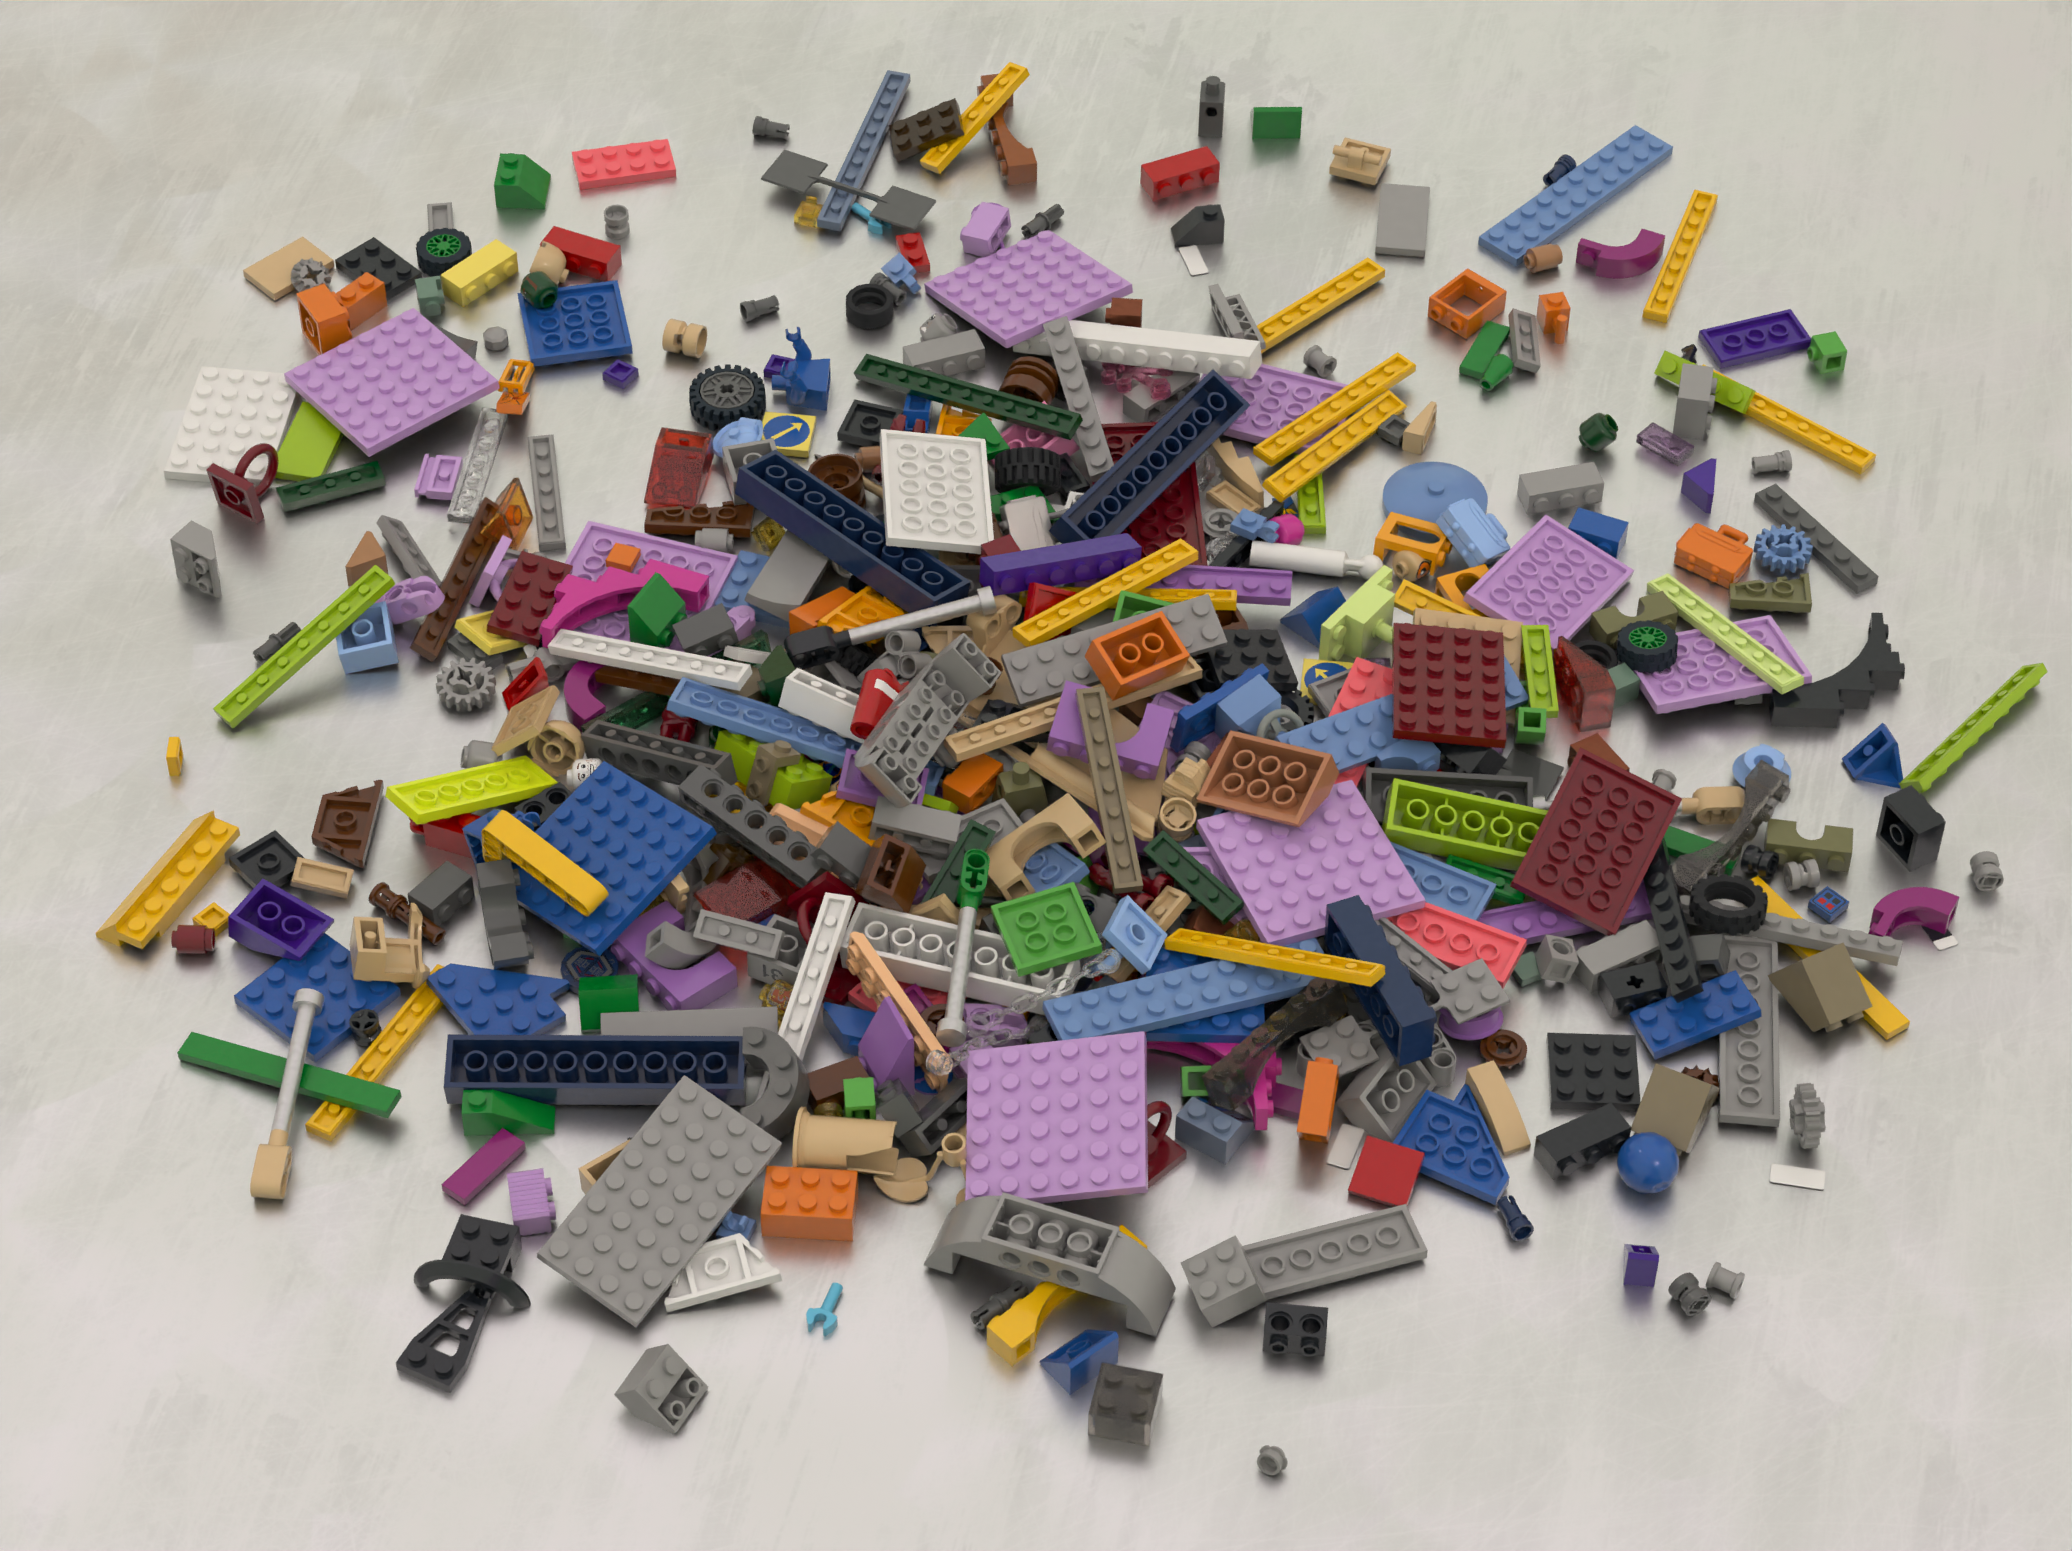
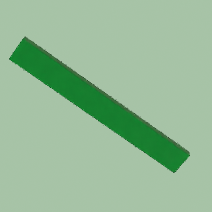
M195 1032L190 1033L177 1052L179 1060L278 1088L281 1087L287 1058ZM304 1063L298 1093L384 1118H389L402 1097L398 1089Z

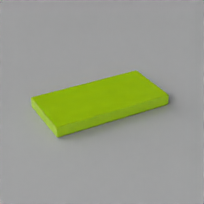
M302 401L277 453L279 464L275 478L298 482L325 475L344 436L338 428L309 402Z

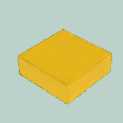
M169 737L166 754L169 775L180 776L184 757L181 739L179 737Z
M213 902L192 918L193 925H207L208 928H214L216 937L228 928V916L230 914Z

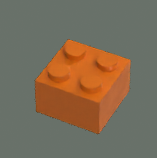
M321 284L296 293L302 333L319 355L352 339V333L347 324V321L350 320L348 310L345 306L339 304L334 291L330 292L325 284Z

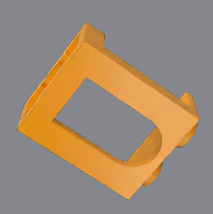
M1390 512L1375 537L1373 555L1378 556L1383 562L1389 550L1398 552L1402 550L1412 551L1420 557L1432 561L1429 575L1434 576L1437 568L1443 567L1446 554H1450L1453 545L1436 523ZM1399 525L1432 533L1439 537L1440 540L1436 543L1428 544L1398 536Z
M1485 564L1437 577L1435 594L1445 597V599L1482 617H1488L1477 609L1472 610L1469 604L1463 601L1464 596L1461 592L1469 590L1489 569Z

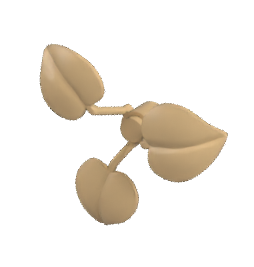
M967 1122L955 1133L947 1134L942 1139V1151L937 1152V1158L928 1174L926 1166L920 1160L911 1157L898 1159L894 1176L874 1175V1181L878 1188L885 1195L899 1202L910 1203L918 1201L928 1193L926 1181H930L933 1178L942 1160L951 1167L960 1166L966 1181ZM966 1188L958 1192L956 1206L965 1201Z

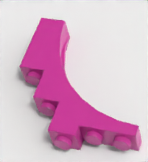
M649 559L644 568L639 569L638 574L609 566L605 573L598 577L596 582L567 574L562 583H558L555 588L554 598H556L557 603H555L552 613L541 623L540 635H542V645L548 648L549 643L560 629L573 631L578 626L596 617L627 609L630 602L655 572L661 574L683 599L686 610L699 612L710 596L709 576L654 559Z
M1147 1041V1049L1176 1053L1196 1060L1206 1066L1211 1065V1069L1220 1075L1222 1073L1244 1098L1252 1114L1255 1130H1267L1268 1118H1273L1274 1113L1273 1100H1268L1267 1097L1272 1096V1087H1276V1076L1282 1075V1059L1276 1058L1275 1046H1245L1243 1043Z

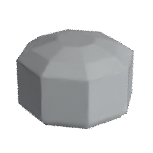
M499 326L491 327L483 333L484 344L488 349L493 351L501 350L509 344L507 331Z

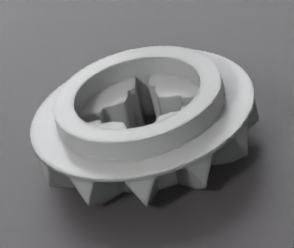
M313 258L308 260L301 259L292 268L291 281L299 292L321 284H325L327 288L330 286L332 278L329 275V269L323 266L322 261L317 262ZM308 272H310L311 274H319L316 276L315 281H313L311 278L304 279L307 276Z
M1224 508L1207 511L1202 516L1204 535H1209L1211 540L1218 538L1221 542L1225 538L1232 540L1234 535L1236 536L1237 534L1230 532V524L1238 514ZM1219 521H1222L1224 528H1219Z

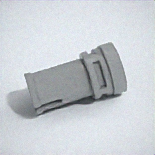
M1785 450L1776 452L1774 455L1753 457L1752 469L1754 474L1773 470L1777 472L1791 471L1792 458L1790 451Z

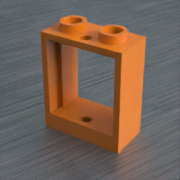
M1467 268L1429 297L1428 317L1467 339L1481 329L1487 320L1491 321L1505 310L1507 291ZM1465 295L1482 306L1471 315L1466 316L1450 305Z
M1316 1057L1315 1061H1308L1297 1126V1135L1301 1140L1329 1143L1340 1075L1338 1065H1334L1332 1059Z

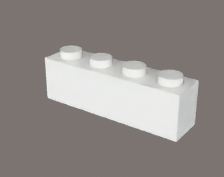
M799 668L786 677L779 707L787 710L792 715L806 718L817 726L833 730L841 737L853 739L861 744L865 741V739L856 737L850 731L859 697L858 694Z

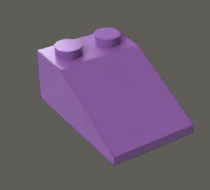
M888 996L883 999L858 1044V1058L868 1076L873 1077L875 1093L877 1092V1087L883 1082L890 1079L893 1082L899 1078L912 1096L915 1095L914 1038L891 997Z

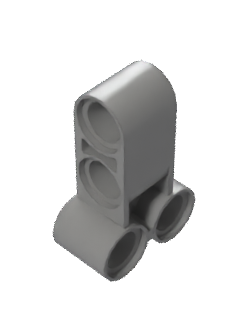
M891 631L885 638L887 651L861 672L857 679L862 685L867 671L873 669L883 670L884 668L890 669L897 680L902 677L914 678L932 658L926 653L919 652L921 639L916 631Z

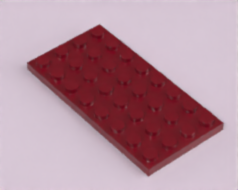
M1158 422L1102 424L1114 464ZM1195 462L1122 533H1128L1142 547L1141 559L1181 538L1198 551V560L1189 565L1208 566Z

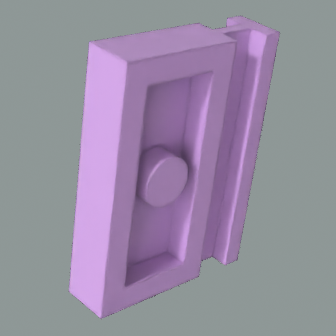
M425 454L414 489L415 497L419 498L420 495H426L429 499L453 500L463 467L462 457L436 455L435 458Z

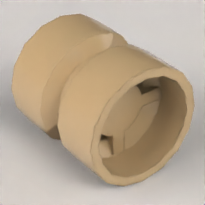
M670 319L663 333L662 346L664 351L673 353L683 351V354L686 356L700 358L707 342L706 326L690 323L687 326L685 321Z
M1179 797L1171 798L1164 802L1160 809L1156 827L1157 835L1164 830L1177 843L1191 838L1197 816L1192 803Z

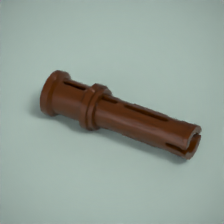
M385 882L377 884L370 892L369 903L373 906L381 907L386 911L388 917L392 919L398 918L408 925L410 905H408L407 898L403 895L395 894ZM422 914V925L425 926H422V936L433 945H438L444 939L446 931Z

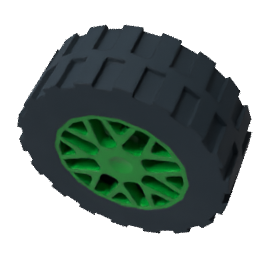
M453 228L428 231L419 238L416 244L419 269L421 268L422 272L430 277L440 276L441 278L442 273L472 255L469 237L464 232Z
M1651 620L1636 621L1635 623L1627 624L1618 633V660L1621 661V664L1625 662L1632 671L1635 670L1641 673L1661 672L1666 668H1670L1676 662L1678 635L1670 626Z

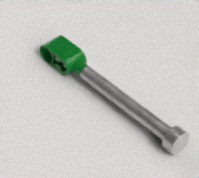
M970 849L965 853L959 874L956 900L960 905L945 1018L938 1022L936 1032L938 1042L948 1047L961 1046L966 1040L967 1025L962 1018L977 910L983 900L990 863L988 854L980 849Z

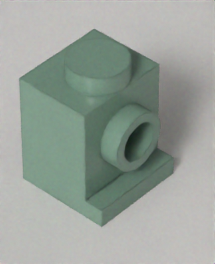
M440 276L415 279L420 314L424 317L441 315L440 305L445 304Z

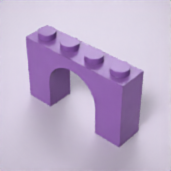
M1066 680L1049 734L1046 750L1058 756L1080 759L1088 764L1075 693L1076 689L1092 687ZM1147 703L1137 734L1125 742L1115 743L1121 771L1134 774L1141 779H1156L1175 710Z
M667 900L636 918L612 943L610 948L617 961H622L628 967L631 975L638 974V978L645 984L648 992L652 996H657L663 1002L667 1011L702 1009L738 987L737 968L720 951L695 966L683 970L663 968L645 957L647 934L664 921L685 931L684 917Z

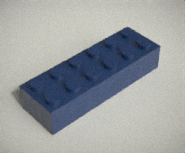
M1359 895L1327 904L1324 945L1330 955L1385 965V976L1372 987L1353 983L1348 984L1398 1066L1431 1057L1432 1046L1435 1043L1434 1024L1437 1023L1435 1010L1427 1005L1421 988L1413 983L1408 967L1402 965L1398 959L1396 948L1388 943L1384 929L1381 925H1377L1373 919L1369 905H1365Z

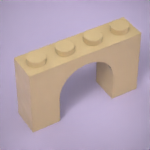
M1067 793L988 848L986 851L990 858L988 879L1006 901L1033 894L1036 891L1023 873V870L1029 858L1039 849L1052 843L1066 842L1071 844L1082 858H1085L1105 844L1106 840L1093 820L1073 797Z

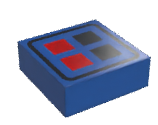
M1828 886L1810 899L1808 903L1809 909L1829 923L1848 909L1849 906L1848 900Z

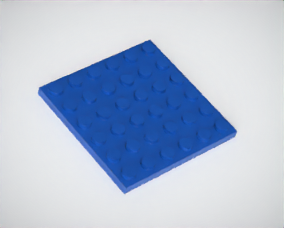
M603 761L535 833L599 881L608 891V897L590 916H584L515 862H512V869H518L521 884V886H516L517 902L520 906L600 956L711 841L717 832L713 826Z

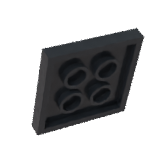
M1223 629L1227 645L1204 653L1217 690L1226 681H1233L1240 677L1245 670L1249 668L1254 669L1262 663L1269 669L1267 682L1276 691L1297 690L1298 681L1278 630Z
M1547 1033L1550 1109L1596 1110L1612 1103L1618 1111L1638 1110L1641 1101L1636 1035Z

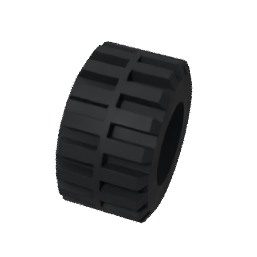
M1037 447L1013 448L998 453L995 456V490L1003 493L1026 486H1037L1044 496L1058 492L1061 488L1060 455L1051 450Z

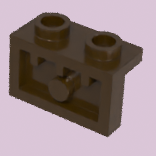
M713 843L710 849L719 859L710 866L709 873L703 881L710 888L742 892L761 865L753 858L755 855L742 845L739 847L728 843Z

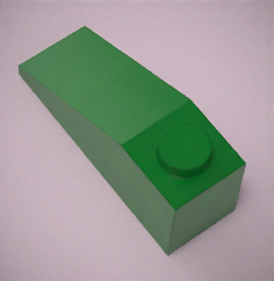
M463 1090L461 1114L464 1136L495 1135L502 1128L513 1135L555 1133L556 1109L554 1106L497 1090Z

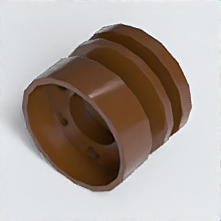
M1031 356L1020 357L1010 365L998 391L1040 403L1045 401L1048 405H1051L1060 387V379L1056 370L1042 359Z
M830 454L818 458L810 465L808 472L865 510L867 505L862 468L857 459L845 454Z

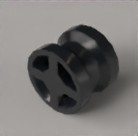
M359 1010L349 1019L350 1028L353 1031V1039L360 1046H370L382 1032L379 1025V1017L373 1010Z

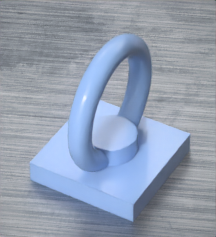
M1127 895L1119 901L1102 933V936L1108 942L1101 941L1102 953L1090 957L1089 961L1086 962L1085 972L1090 977L1100 976L1125 957L1143 975L1151 969L1168 934ZM1114 947L1115 950L1101 961L1103 956Z

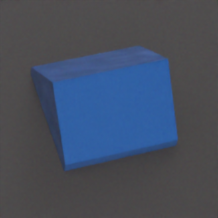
M1338 586L1318 591L1280 619V623L1319 649L1321 625L1346 602V599Z
M1087 1329L1039 1362L1062 1388L1071 1395L1118 1363L1119 1336L1116 1331Z

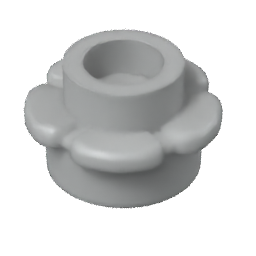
M1265 1445L1260 1449L1257 1465L1262 1472L1267 1475H1276L1287 1467L1288 1461L1281 1448Z

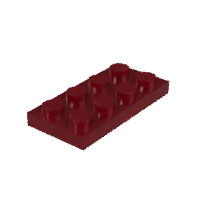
M521 551L487 624V632L539 647L542 640V635H540L541 623L549 617L555 603H557L556 598H554L555 588L558 583H562L567 574H572L573 566Z

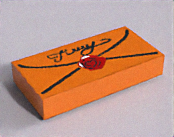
M504 391L497 402L496 412L500 414H523L529 403L530 393L518 394V392L509 393Z

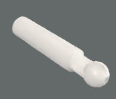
M1256 540L1252 541L1250 566L1337 577H1343L1347 571L1358 572L1366 580H1369L1383 566L1382 560L1373 554L1365 555L1360 560L1349 559L1346 551Z

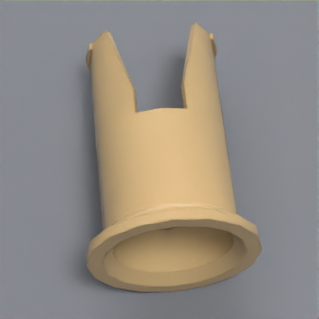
M801 1106L798 1110L794 1127L793 1167L855 1170L863 1174L894 1176L898 1164L899 1149L892 1145L898 1121L811 1115L806 1107Z

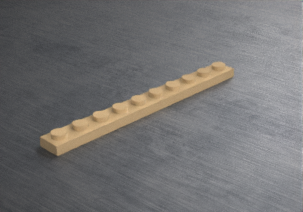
M1190 655L1181 672L1112 701L1105 690L1108 709L1110 710L1202 678V668ZM1101 683V684L1092 686V688H1093V687H1103V685H1102V683ZM1060 698L946 736L944 747L956 762H960L1047 732L1052 728Z

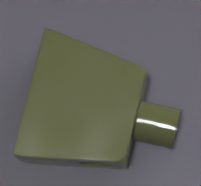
M1017 762L1013 765L1011 771L998 774L991 803L1004 798L1018 818L1027 809H1033L1037 815L1049 806L1040 775L1030 769L1027 763Z

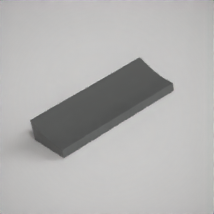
M1366 767L1362 774L1363 799L1379 825H1383L1387 793L1394 778L1533 807V777Z

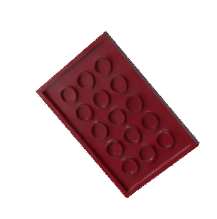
M1394 623L1392 630V738L1505 748L1507 739L1503 632Z
M1580 747L1510 887L1605 935H1616L1682 798Z

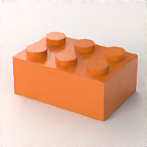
M1162 611L1092 640L1085 654V658L1112 701L1181 672L1190 657V654Z
M767 1166L760 1213L762 1236L853 1241L858 1200V1171Z

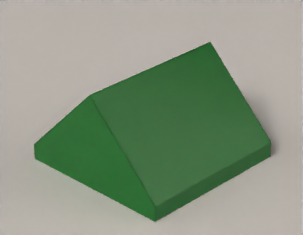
M1253 107L1250 112L1252 139H1300L1302 107Z
M638 974L579 978L578 992L581 1033L601 1032V1013L639 1012Z

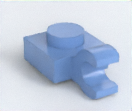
M900 252L881 268L883 273L898 288L905 284L913 294L921 289L917 280L913 277L917 271Z
M1245 508L1241 510L1230 524V532L1252 541L1258 536L1269 543H1274L1279 537L1275 533L1279 528L1278 523L1267 521V517Z

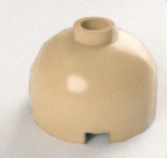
M542 241V246L539 247L529 272L543 271L558 286L559 283H565L569 270L565 269L566 258L563 252L556 246Z
M562 720L546 722L541 733L528 742L527 747L528 751L531 750L532 761L551 777H558L559 774L567 775V770L572 769L574 761L584 757L585 746L580 730L573 724Z

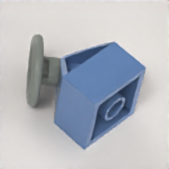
M1258 674L1217 703L1214 732L1221 740L1230 730L1274 740L1276 736L1289 732L1280 725L1281 717L1290 719L1295 724L1296 729L1303 727L1304 723L1295 712L1281 709V695Z

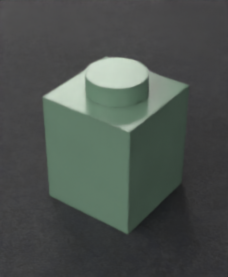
M1624 662L1598 674L1595 694L1601 702H1604L1610 710H1613L1638 698L1641 679Z

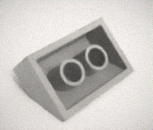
M1380 1044L1375 1051L1379 1056V1060L1364 1066L1336 1101V1104L1352 1125L1362 1128L1364 1131L1384 1141L1394 1142L1425 1091H1432L1437 1083L1420 1060L1399 1067L1386 1044Z

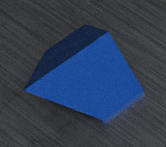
M1881 723L1847 753L1842 760L1856 780L1901 789L1899 783L1903 780L1898 743L1887 726Z

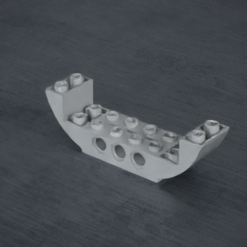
M962 633L936 655L899 692L854 755L855 766L894 807L902 808L910 805L923 787L916 779L969 702L989 690L1002 672L965 633Z
M1004 1192L1001 1196L971 1198L954 1207L947 1215L924 1262V1266L953 1274L961 1255L1124 1304L1127 1305L1126 1328L1156 1336L1176 1290L1171 1276L1161 1262L1137 1241L1119 1231V1227Z

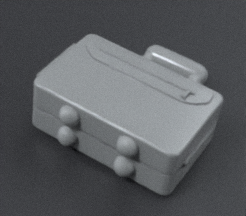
M1036 495L1010 500L999 508L1002 519L1000 528L1004 530L1005 536L1008 534L1012 536L1021 551L1053 546L1059 541L1049 532L1051 528L1050 520L1060 518L1069 508L1048 513L1045 498L1043 496L1036 497Z

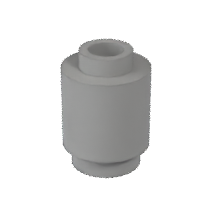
M721 528L696 530L695 546L728 553L729 550L734 548V534H729V529Z

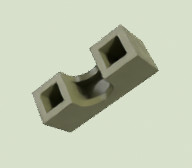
M1660 591L1639 598L1637 615L1634 617L1622 614L1616 606L1591 613L1589 633L1595 641L1605 643L1612 649L1617 650L1618 633L1627 624L1651 620L1653 622H1661L1676 630L1678 610L1666 594Z
M1768 818L1764 839V852L1767 850L1777 852L1779 854V864L1787 862L1800 864L1804 860L1815 859L1819 869L1849 871L1853 850V828L1825 825L1821 838L1808 840L1797 833L1796 821Z

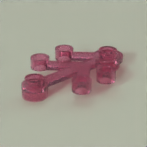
M1102 362V368L1105 371L1101 372V382L1105 385L1116 383V389L1120 393L1130 392L1132 390V380L1135 379L1150 387V395L1153 399L1163 400L1171 396V386L1166 378L1154 379L1148 375L1170 376L1173 374V370ZM1123 373L1122 378L1117 380L1116 375Z

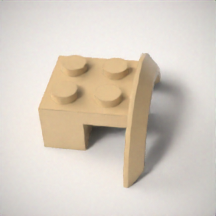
M415 903L410 905L408 939L385 938L383 918H353L349 944L353 980L391 981L394 983L411 982L412 987L418 989L429 978L430 968L423 964L422 959L423 916Z

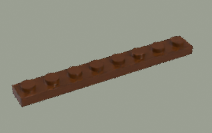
M484 497L480 502L439 586L445 595L443 603L434 612L425 615L410 646V649L431 662L437 658L507 513L506 509L487 497Z

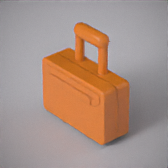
M1695 523L1691 528H1688L1676 543L1674 563L1729 589V585L1737 583L1750 567L1753 549L1744 545L1749 539L1748 535L1729 525H1721L1716 532L1699 523Z

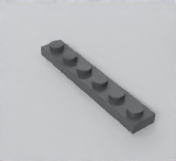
M1776 483L1755 493L1754 501L1780 525L1785 524L1786 529L1789 530L1794 526L1797 533L1804 531V538L1811 539L1810 545H1813L1812 554L1856 594L1877 584L1879 576Z

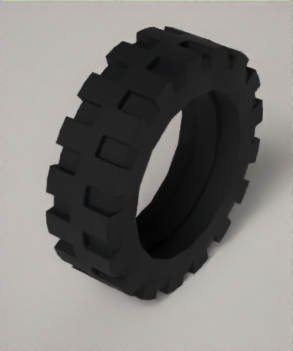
M1720 874V876L1716 877L1715 875L1707 876V879H1699L1697 884L1693 885L1689 902V915L1694 917L1693 921L1697 925H1703L1702 928L1705 930H1714L1717 934L1729 933V936H1737V933L1746 935L1751 930L1757 931L1760 925L1763 926L1767 912L1768 896L1766 892H1763L1761 886L1754 885L1752 880H1743L1741 876L1734 875V877H1729L1728 874ZM1729 899L1743 903L1748 908L1737 911L1723 910L1713 906L1709 901Z

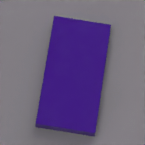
M1791 309L1699 330L1698 338L1719 369L1807 349L1811 344V337Z

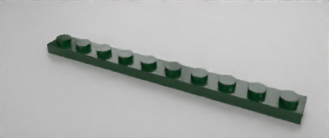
M870 354L864 356L854 371V375L858 380L977 414L985 413L991 418L1068 440L1072 439L1083 421L1081 414Z

